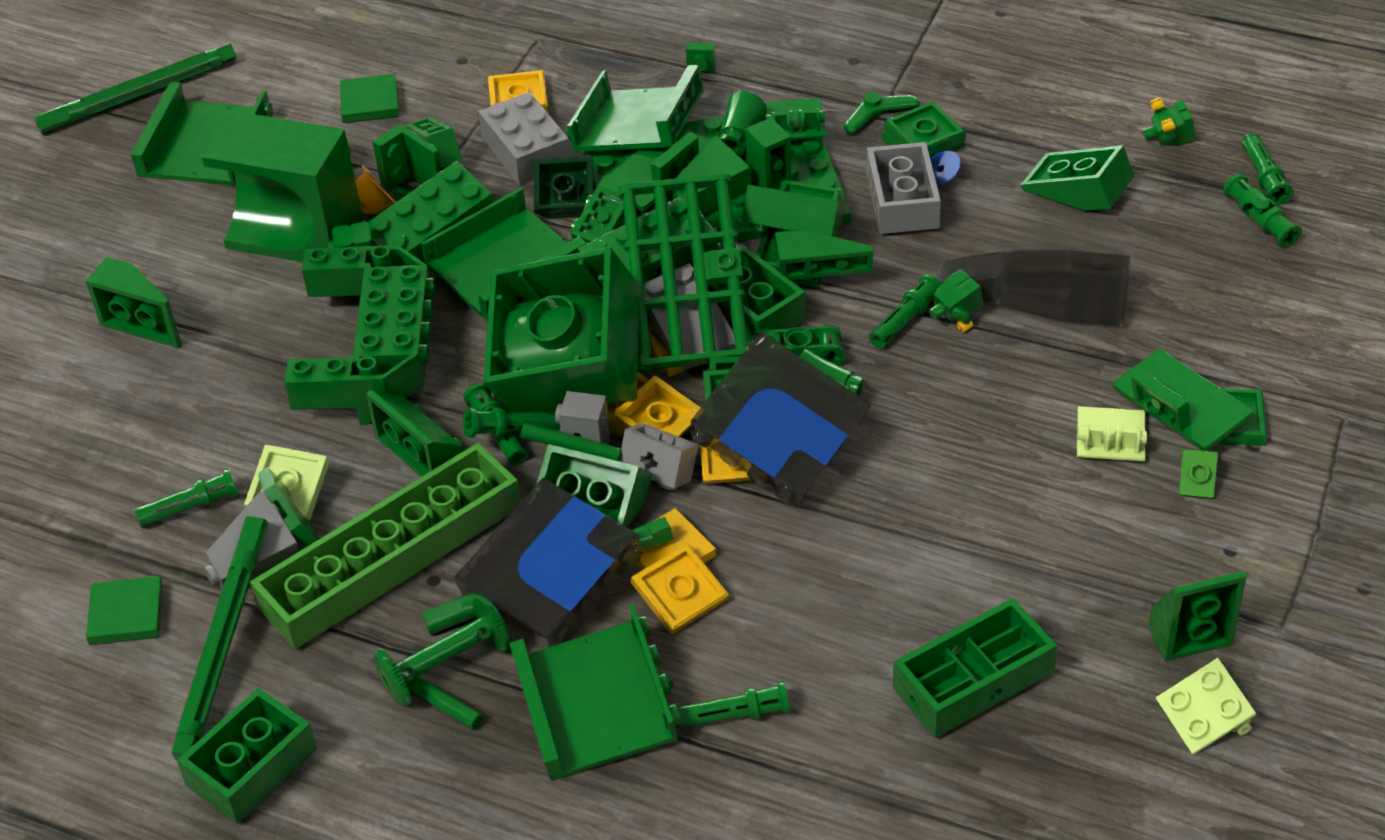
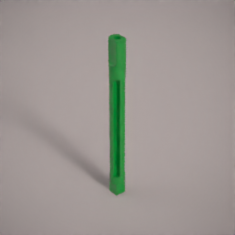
M231 44L217 49L213 48L33 116L40 133L44 134L168 87L170 82H181L221 67L222 64L235 60L237 55Z
M245 517L176 731V739L171 751L175 760H178L202 738L250 581L269 526L268 521L264 518Z
M664 516L593 546L617 561L674 538L671 527ZM517 575L421 613L429 634L432 635L477 617L473 608V598L478 595L488 598L498 608L538 591L528 585L520 575Z

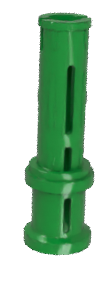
M1257 133L1245 135L1241 144L1255 170L1258 172L1257 182L1262 189H1265L1266 198L1273 201L1277 206L1287 203L1292 198L1294 191L1292 186L1285 182L1283 170L1274 165Z
M931 274L922 275L919 278V284L914 289H909L904 293L901 304L878 327L869 333L870 342L876 348H885L916 315H922L928 310V305L934 300V293L942 284L935 276Z
M483 382L470 386L464 393V402L468 407L475 408L476 411H491L493 408L503 409L502 405L491 396L492 392ZM477 393H479V394L481 395V398H480V399H479L478 396L476 395ZM506 432L504 434L508 441L505 440L503 435L501 437H493L510 465L516 466L526 460L528 453L522 447L514 432Z
M467 408L463 416V428L467 437H475L477 434H492L493 437H501L506 432H521L524 421L560 431V424L555 422L556 412H505L501 408H493L491 411H476L475 408Z
M226 468L223 470V474L204 481L201 478L197 479L193 487L139 508H134L140 527L144 528L146 525L172 517L199 505H202L203 508L211 507L212 502L230 495L233 497L239 496L229 469ZM225 484V487L210 492V489ZM196 494H198L199 496L194 499L188 500L189 497L194 496ZM183 500V503L175 505L173 507L167 508L157 513L154 512L159 508Z
M780 681L777 686L755 690L754 687L747 688L748 690H744L745 694L685 706H676L681 720L680 728L684 729L686 727L748 715L750 719L756 720L763 714L782 711L784 714L790 713L785 683Z

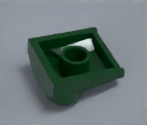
M593 156L533 159L534 214L550 219L580 217L584 211L587 197L594 193Z

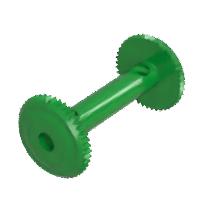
M480 595L473 598V608L475 609L477 620L397 664L393 662V659L385 650L379 649L375 652L374 664L386 690L397 704L407 707L412 703L407 682L487 638L502 653L509 649L510 635L507 626L497 608L488 598Z

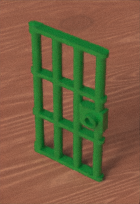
M729 174L623 183L618 187L619 197L623 200L627 236L624 248L628 252L630 273L640 286L638 371L710 364V357L743 356L746 360L753 357L752 349L748 348L743 308L745 291L741 289L740 283L743 282L740 248H736L735 243L738 239V233L733 227L728 186L731 183ZM716 187L721 231L702 233L697 189ZM685 190L690 234L671 236L666 192ZM654 193L658 238L639 239L635 195ZM723 243V249L704 251V244ZM691 246L696 294L677 295L672 248ZM660 249L665 297L646 299L641 251ZM728 283V290L709 292L708 284ZM730 302L735 349L716 351L711 303ZM698 305L703 353L684 354L679 307ZM666 308L671 356L652 358L647 310Z

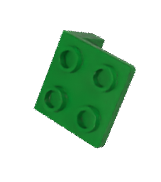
M400 124L372 141L380 186L387 191H390L409 177L422 185L441 172V156L438 149Z

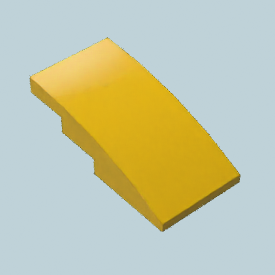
M639 372L637 399L607 404L609 431L621 437H624L625 429L640 423H645L681 437L705 415V410L656 375L649 380Z

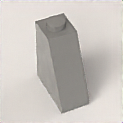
M264 491L259 492L206 552L208 566L204 567V570L212 586L218 584L221 590L223 589L242 526L247 516L264 518L269 523L251 581L298 553L296 540Z

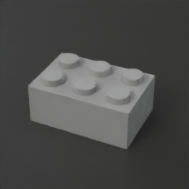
M531 92L517 95L514 98L478 111L482 139L519 186L534 180L533 159L571 157L569 138Z
M926 142L868 147L866 175L879 234L939 229L941 200Z

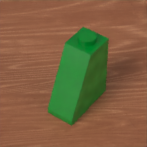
M716 136L704 146L675 179L729 174L731 177V183L728 185L730 200L745 194L747 185H751V167ZM716 187L697 189L701 214L718 207ZM685 190L674 191L673 200L684 195Z

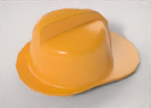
M362 165L364 172L355 181L361 212L368 215L380 213L396 202L382 189L371 172Z

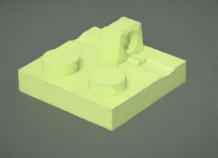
M265 444L244 503L245 507L259 492L263 491L258 473L269 467L288 488L294 506L310 522L330 460L324 455ZM274 504L279 514L284 517L279 508Z

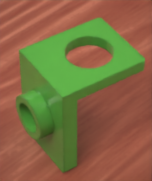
M1182 449L1180 451L1182 463L1179 495L1213 498L1218 452Z

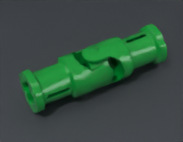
M1236 174L1228 179L1223 187L1224 195L1233 198L1239 204V209L1248 215L1265 233H1271L1277 239V244L1280 247L1288 248L1297 242L1302 234V228L1298 224L1291 223L1286 218L1285 212L1273 201L1267 199L1260 189L1253 188L1248 183L1245 175Z

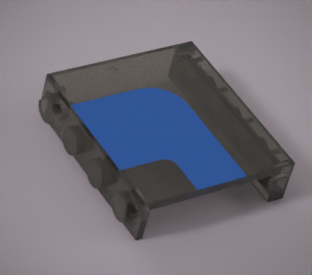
M760 331L692 418L690 433L699 445L705 448L710 446L720 453L719 456L725 463L732 467L737 465L746 471L747 476L754 483L760 486L765 484L775 491L774 493L779 500L788 505L792 503L800 508L806 492L857 425L861 426L866 420L871 404Z
M543 477L454 576V579L462 595L474 592L477 595L488 598L495 607L545 638L548 646L551 647L573 639L577 629L585 620H589L595 614L602 600L616 590L620 579L630 568H634L638 564L644 552L639 537L635 532Z

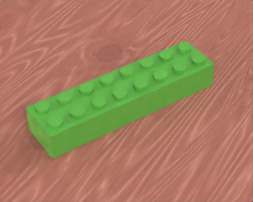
M476 443L250 581L257 608L294 649H297L521 508L518 480L479 443Z

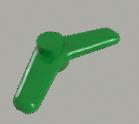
M868 92L864 95V100L846 121L843 128L847 133H855L871 118L881 116L884 111L917 107L920 105V101L914 95L881 96L877 92Z

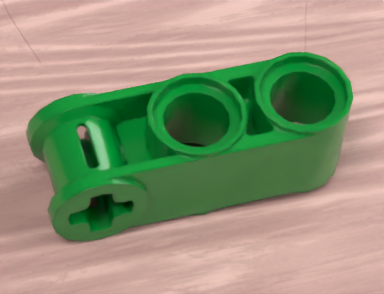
M834 325L758 330L752 336L751 349L753 357L751 358V364L754 367L796 364L801 353L806 348H809L821 357L840 365L846 357L845 350L840 346L842 339L841 330Z

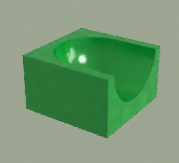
M232 111L202 156L204 167L233 171L235 175L236 202L231 225L223 240L226 249L303 262L305 249L328 248L327 241L333 240V227L351 226L353 223L363 222L345 129Z
M611 247L491 270L484 384L509 412H556L557 405L563 404L567 391L606 396L607 404L637 399L640 286Z

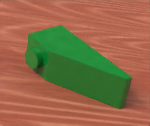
M433 117L405 125L407 130L413 131L419 138L429 144H433L438 149L441 156V171L455 161H462L453 127Z
M806 229L775 232L777 269L789 280L873 272V246Z

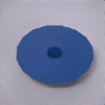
M953 151L939 152L930 157L937 187L951 182L958 174L961 160Z

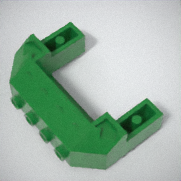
M399 245L305 249L302 274L308 297L361 295L353 357L288 359L284 384L291 410L356 408L359 424L367 425L372 422L366 392L376 390L408 398L424 386L426 364L429 363L428 341H431L430 318H433L432 298L435 296L434 277L429 278L428 268L425 263Z

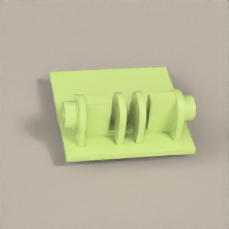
M1078 406L1077 457L1145 461V444L1147 442L1145 410Z
M1219 658L1211 661L1156 697L1193 755L1230 731L1237 732L1239 735L1247 734L1252 729L1250 725L1251 718L1257 715Z

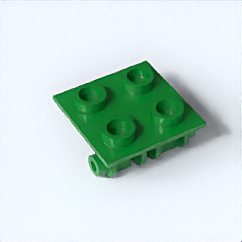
M821 98L765 102L767 107L765 120L772 118L791 136V140L826 137L825 110H822Z

